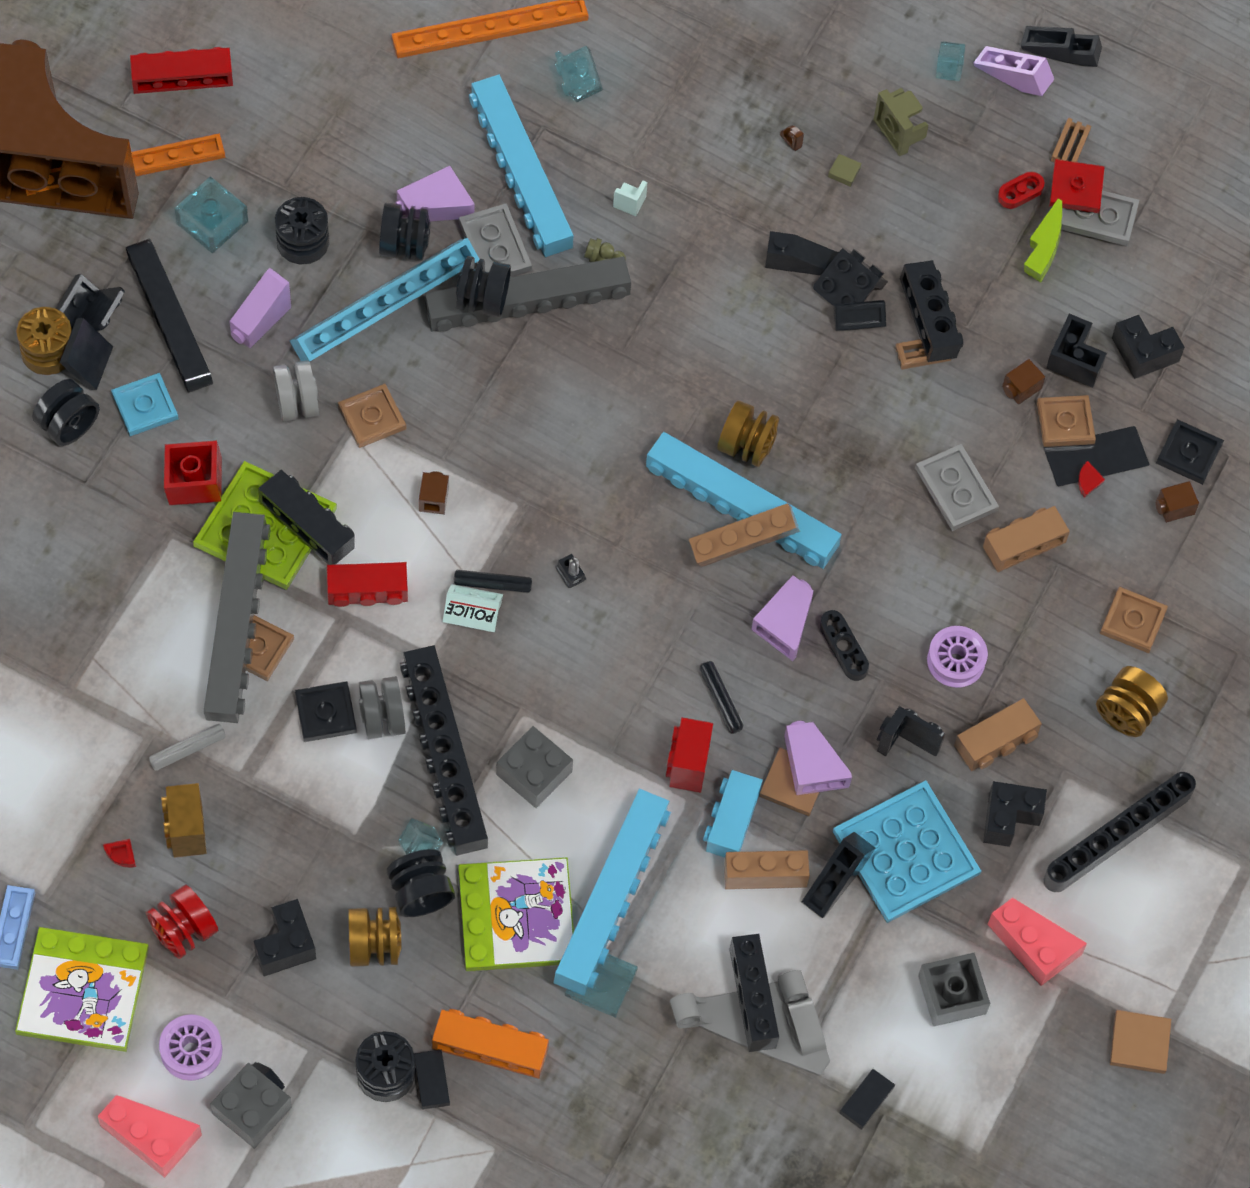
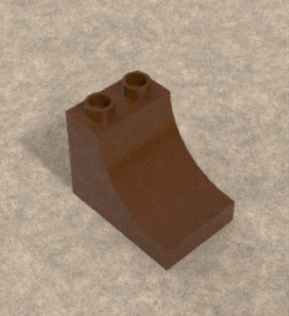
M23 39L16 40L12 44L0 43V202L133 219L139 191L129 139L116 138L96 132L79 123L61 107L56 99L46 49L41 48L32 41ZM61 167L60 171L50 173L51 169ZM49 175H52L55 179L52 184H48ZM59 185V188L37 192L29 196L26 193V190H41L47 186Z

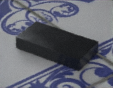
M876 300L834 304L835 330L887 327L885 301Z
M442 1049L414 1053L422 1110L450 1106Z
M872 1069L842 1107L840 1114L862 1130L895 1088V1084L875 1069Z

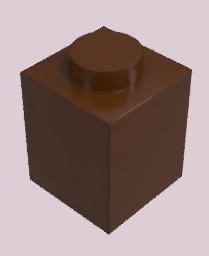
M1028 359L1005 375L1002 387L1007 397L1014 399L1019 405L1042 389L1045 376Z
M437 471L423 472L419 494V512L445 515L449 491V475H444Z
M1190 481L1162 488L1155 502L1158 513L1163 515L1166 523L1195 515L1199 505Z

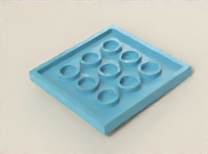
M926 780L834 827L832 831L839 844L843 838L856 832L876 848L858 875L887 923L981 873V869Z

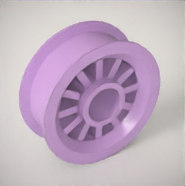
M963 626L944 628L931 641L927 655L929 671L937 681L946 686L955 688L969 686L976 682L984 671L988 657L987 646L982 637L970 628ZM952 654H959L963 659L957 660L952 657Z
M199 1015L180 1016L172 1020L164 1028L160 1036L159 1050L165 1068L179 1079L190 1081L202 1079L211 1074L220 1063L222 1057L221 1037L216 1026L205 1017ZM189 1043L198 1045V1048L193 1052L184 1050V1047Z

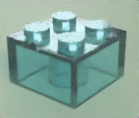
M211 176L175 207L176 223L211 253L219 249L248 223L247 206Z

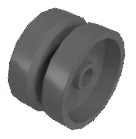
M397 676L382 679V695L380 696L378 695L376 683L373 680L359 682V706L367 739L382 738L384 720H386L388 733L391 736L406 734Z

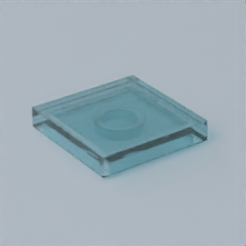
M608 954L604 965L598 964L595 972L599 973L593 989L588 987L584 996L567 989L565 996L616 1018L636 975L638 966Z

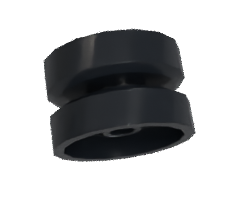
M65 379L52 386L39 399L34 407L32 418L41 429L48 431L49 436L58 445L66 446L77 441L91 428L98 417L100 407L90 395L84 394L83 388L74 380Z

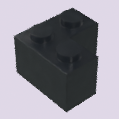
M1069 313L1050 353L1046 369L1093 388L1107 355L1106 352L1086 344L1093 323Z
M1140 315L1117 322L1112 335V340L1134 379L1180 362L1185 348L1174 327L1150 335Z
M993 781L988 798L983 843L1010 847L1016 823L1040 826L1045 811L1047 789Z
M298 899L271 907L273 921L278 933L254 940L255 953L263 976L316 960V949Z

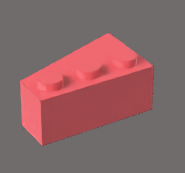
M1013 897L995 910L988 922V926L1041 986L1080 957L1087 945L1083 940Z
M118 1095L98 1115L100 1126L164 1178L202 1136L200 1125Z

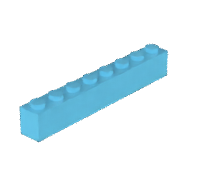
M500 74L472 83V91L469 94L471 106L473 109L477 108L480 126L486 128L488 143L491 148L495 147L497 163L500 168H504L506 171L505 179L509 188H513L516 193L514 194L517 207L519 209L522 208L525 213L524 221L527 228H532L534 233L533 241L536 248L542 250L544 257L572 249L574 235Z
M468 238L458 240L291 339L290 343L301 361L309 360L310 362L459 273L467 256L474 257L475 263L480 259Z
M665 432L661 434L647 454L646 467L653 474L667 478L675 487L686 489L696 499L710 503L715 506L717 511L722 514H729L736 518L737 521L787 504L782 499ZM790 505L800 532L775 542L781 544L786 551L800 555L808 564L824 569L839 547L842 534Z
M639 788L555 972L554 984L583 996L588 987L593 989L599 973L595 972L598 964L604 965L609 953V949H606L609 940L614 942L620 926L616 924L619 917L625 918L630 906V903L627 902L630 894L635 895L641 880L637 879L640 871L645 873L651 857L647 855L650 848L655 850L661 837V834H658L660 826L666 827L671 815V812L667 811L669 800Z

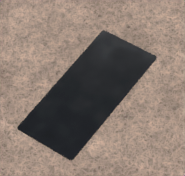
M1131 426L1096 434L1095 444L1044 447L1056 485L1060 487L1079 482L1080 471L1087 461L1102 477L1149 466L1150 464L1136 427Z

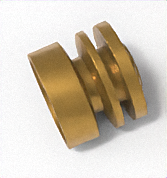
M45 306L34 308L25 313L19 320L16 330L24 364L31 371L42 375L57 374L66 369L60 363V360L72 332L68 318L56 308Z
M738 400L731 409L724 424L717 450L734 457L740 448H744L742 460L747 462L754 453L752 465L759 467L775 442L779 417L772 414L765 424L768 413L762 411L755 420L753 419L754 406Z
M1126 666L1113 679L1112 686L1107 687L1104 694L1099 697L1096 707L1101 717L1114 729L1127 736L1139 737L1145 732L1146 727L1151 724L1152 717L1157 716L1165 706L1168 696L1163 686L1153 676L1137 667Z
M389 907V920H383L382 908H378L376 920H370L367 908L349 909L351 967L369 966L371 953H377L379 965H384V953L391 954V965H398V958L402 947L401 922L397 915L396 907Z

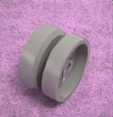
M309 360L295 363V379H292L290 369L286 364L273 366L274 383L282 422L296 420L298 416L297 403H300L301 412L305 418L319 416L317 385Z

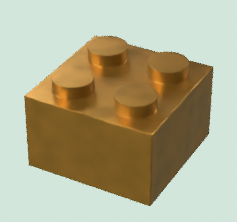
M199 783L167 786L166 796L161 797L167 849L172 848L174 858L207 854Z

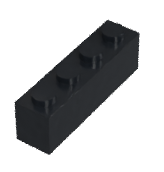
M281 469L258 488L259 502L328 565H336L355 549V534L353 530L346 524L342 525L329 508H323L318 503L314 494L302 489L294 476H288Z

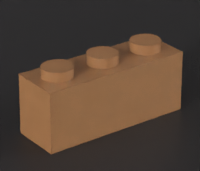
M1055 506L1048 509L1041 508L1028 518H1018L1005 528L1000 529L998 527L989 531L983 548L997 572H1000L1066 543L1070 531Z
M1023 698L957 735L954 747L971 771L979 767L984 769L991 765L996 757L1000 755L1005 757L1011 754L1019 744L1023 742L1028 744L1038 737L1042 723Z
M808 850L726 852L724 861L725 889L807 888L810 876Z

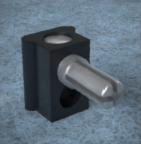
M572 554L558 560L556 569L568 588H572L586 580L585 574L579 566L578 559L574 558Z

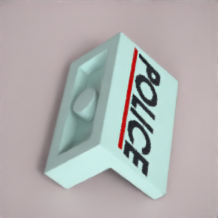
M451 584L447 592L443 622L495 632L503 594Z

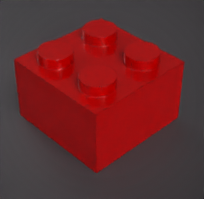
M217 440L165 444L164 490L169 505L221 502L222 456Z
M681 717L680 727L674 726L666 777L671 778L669 787L701 793L713 723Z

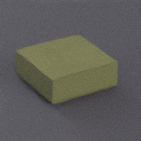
M839 154L829 171L828 177L851 187L861 169L862 163Z

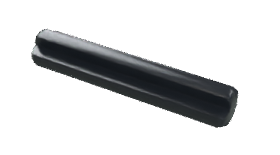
M456 570L454 584L529 593L532 588V578Z
M708 661L700 666V671L731 734L740 732L743 729V723L714 662Z

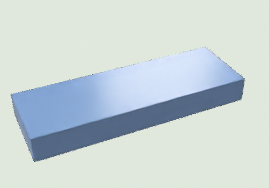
M7 885L0 915V967L19 969L35 897V889Z

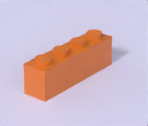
M449 1009V1011L441 1010L432 1039V1049H442V1052L530 1077L540 1078L549 1048V1039H546L543 1034L533 1031L529 1032V1034L518 1031V1028L509 1024H503L502 1026L492 1024L489 1019L478 1016L474 1019L464 1016L463 1012L455 1009Z

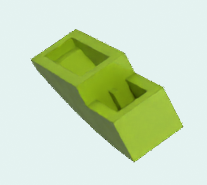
M1057 199L1030 238V247L1034 251L1024 263V272L1039 282H1042L1048 272L1060 241L1062 228V200Z

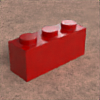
M407 562L327 565L328 605H335L337 607H345L349 604L372 606L376 603L399 605L402 602H408Z

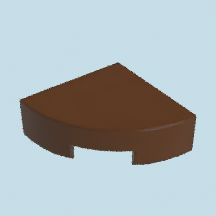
M790 125L780 132V136L794 151L802 147L804 133L800 129Z

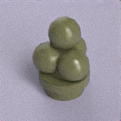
M590 238L584 254V258L589 259V262L623 256L626 261L625 254L622 251L614 252V247L611 243L604 242L601 244L602 239L597 238L594 240Z

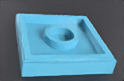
M160 373L111 390L129 436L179 419Z

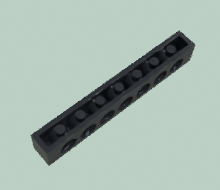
M435 645L403 652L404 662L400 663L402 677H408L410 686H406L409 702L414 701L416 710H413L415 725H421L423 734H419L422 750L427 749L429 758H426L428 773H434L436 782L432 783L436 799L441 798L442 807H439V813L442 823L447 822L449 831L445 832L449 848L454 847L456 856L487 849L488 836ZM425 675L428 676L429 679L426 681H419L417 677ZM427 699L436 701L433 705H426L423 702ZM433 723H440L442 727L439 729H433L430 727V725ZM439 747H446L449 749V751L446 753H439L436 751V749H438ZM446 771H452L456 775L454 777L448 778L445 777L443 773ZM458 795L463 799L459 802H453L449 798ZM459 820H467L469 824L467 826L461 827L458 826L456 822Z

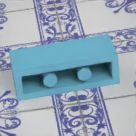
M734 770L731 771L729 779H723L719 793L723 794L721 803L715 802L711 817L715 818L713 827L707 826L703 841L707 842L706 852L725 857L726 852L741 851L761 791L763 779Z

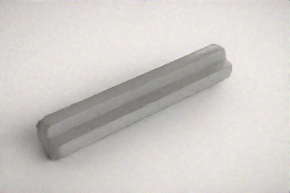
M216 724L151 755L149 762L154 770H159L224 739V729L220 724Z

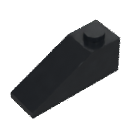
M770 231L765 268L821 276L839 252L795 234Z
M856 832L843 838L801 902L821 918H824L862 870L876 848Z

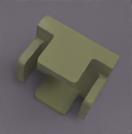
M900 88L890 93L885 89L878 93L873 120L900 157L908 153L909 146L926 138L929 125L925 121L914 126L909 120L910 117L922 112L923 109L912 91L904 92Z

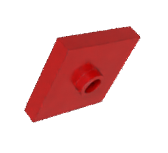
M1055 159L1049 206H1053L1057 199L1062 200V208L1099 213L1105 166Z

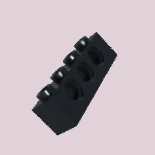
M933 260L904 264L899 279L922 341L927 361L934 362L957 358L960 349L963 347V336L957 330L956 316L950 310L948 293L946 290H943L940 271L936 270Z
M758 933L732 937L729 951L749 1052L776 1049L779 1041V1032L760 935Z

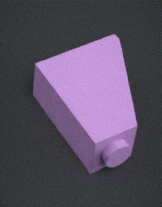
M450 166L397 190V201L395 204L402 205L405 217H408L411 206L416 207L415 218L420 217L421 207H428L430 221L459 220V217L474 213V202Z
M271 268L265 272L230 320L231 336L237 343H243L251 348L291 308L289 282Z
M792 576L753 619L751 630L791 661L796 658L813 596L811 586L806 581Z
M796 721L786 726L784 738L796 795L849 788L852 779L851 772L813 722Z

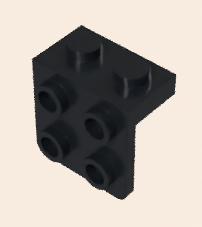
M842 248L815 282L813 289L834 306V304L864 302L875 287L882 290L888 281L882 277L885 273L874 264L871 267L864 262L865 256L856 249H853L851 252Z
M78 274L73 278L56 309L63 312L68 318L71 331L76 319L84 318L96 331L105 329L110 323V316L121 304L125 290L122 287L99 290L86 277Z
M899 706L892 718L889 716L885 718L879 729L881 731L876 739L879 741L877 752L887 756L900 736L931 755L937 756L945 733L937 724L933 722L928 723L921 719L915 711Z

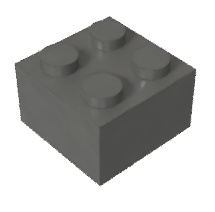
M534 726L496 764V775L535 808L573 770V759Z
M975 952L921 965L918 977L933 1027L987 1014L991 1003Z
M249 1062L210 1103L212 1114L254 1149L292 1108L291 1097Z

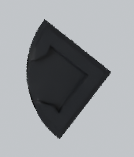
M255 1062L252 1065L281 1090L285 1088V1084L271 1068L259 1062Z

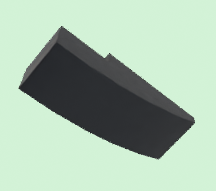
M1026 26L1021 48L1052 60L1097 67L1102 44L1099 35L1075 34L1074 28Z

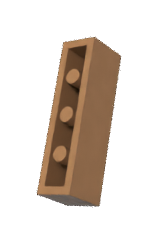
M787 503L690 538L689 541L697 564L704 567L800 532L793 509Z

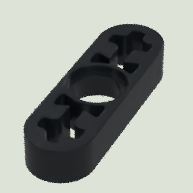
M835 610L825 612L821 617L820 630L842 670L850 680L860 681L864 679L868 673L869 662L845 618L840 612ZM830 619L832 622H837L836 630L838 634L836 636L834 627L832 625L827 626ZM841 640H847L851 643L852 648L848 651H842L837 647V643ZM853 655L855 664L857 666L862 665L860 672L857 669H851L853 662L850 657Z

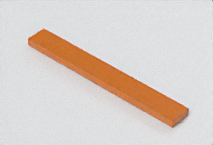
M557 0L392 33V41L398 59L587 21L589 15L584 0Z
M220 133L131 152L136 176L226 158ZM61 167L51 169L50 173L60 171ZM49 175L48 184H52L55 180L52 175ZM59 185L47 186L41 190H26V193L29 196L37 192L59 188Z

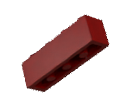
M230 47L130 55L134 94L233 86Z

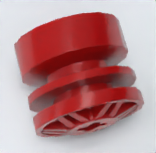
M186 884L169 895L174 908L171 909L164 902H159L157 904L159 912L154 908L146 912V916L158 940L178 959L186 955L184 947L189 951L195 948L191 935L204 942L219 931L213 916L203 901Z

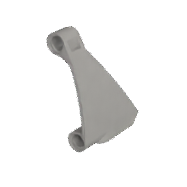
M801 970L789 971L780 975L778 981L769 983L779 1032L776 1049L757 1052L820 1076L830 1063L824 1035ZM737 991L711 997H696L693 993H684L670 999L678 1028L701 1027L748 1048Z

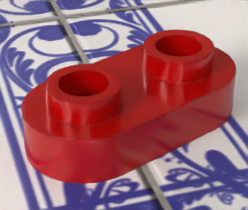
M1026 172L1008 181L999 189V203L1005 208L1014 209L1040 196L1045 184L1043 177L1036 172Z

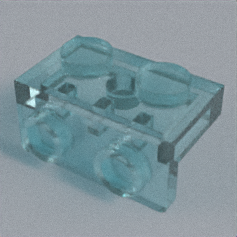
M587 46L566 56L560 51L555 52L557 59L555 67L563 78L564 82L561 83V86L566 96L570 95L576 102H579L603 90L591 50Z

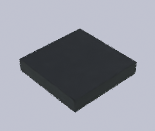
M84 318L76 319L60 363L89 390H97L114 346Z
M1177 419L1156 464L1203 485L1224 440Z
M348 681L295 690L304 742L357 733Z

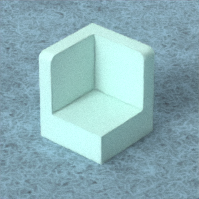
M642 181L639 188L623 183L621 189L616 188L614 192L613 207L636 216L646 198L648 182Z

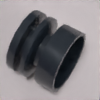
M294 197L285 201L278 208L275 215L277 249L282 257L295 264H311L320 260L326 254L329 247L328 215L325 208L315 199L308 197Z
M385 203L381 221L379 255L396 258L400 247H405L406 259H410L412 248H416V260L423 261L430 238L431 222L428 215V207H421L420 217L415 218V206H411L408 217L403 216L401 204Z
M467 256L458 276L456 308L464 310L469 299V311L474 312L478 303L483 302L484 315L500 318L509 289L511 265L494 261L490 271L486 272L484 259L480 258L476 269H474L475 258Z
M426 849L412 852L398 858L388 866L387 875L391 880L392 889L398 891L395 894V898L401 915L405 917L424 916L444 908L455 899V892L450 878L444 875L446 873V866L443 864L440 851Z
M388 1031L373 1033L363 1040L357 1049L355 1062L358 1085L364 1094L380 1102L396 1101L406 1095L412 1087L415 1077V1057L413 1048L408 1041L399 1034ZM383 1059H388V1066H382Z

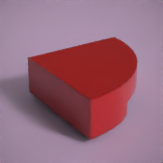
M1089 461L1083 465L1079 474V490L1084 498L1105 481Z
M130 839L103 844L106 855L113 863L127 868L136 867Z

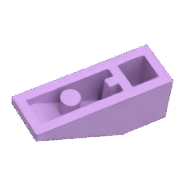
M986 46L973 63L976 68L1011 87L1033 95L1043 96L1054 80L1047 59L1044 57Z

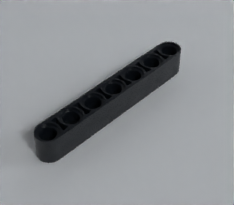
M149 238L126 246L125 249L130 264L187 392L190 393L212 385L213 380L151 239Z
M1187 772L1175 774L1052 861L1043 879L1045 887L1052 892L1065 890L1187 803L1196 786L1194 777ZM1176 785L1185 786L1187 791L1179 790ZM1161 799L1165 801L1167 805L1161 806L1155 800ZM1135 814H1142L1147 820L1141 821L1136 818ZM1114 829H1122L1126 835H1119ZM1100 843L1105 847V850H1098L1093 844ZM1080 858L1084 864L1078 865L1072 859ZM1059 873L1064 879L1057 880L1051 874Z

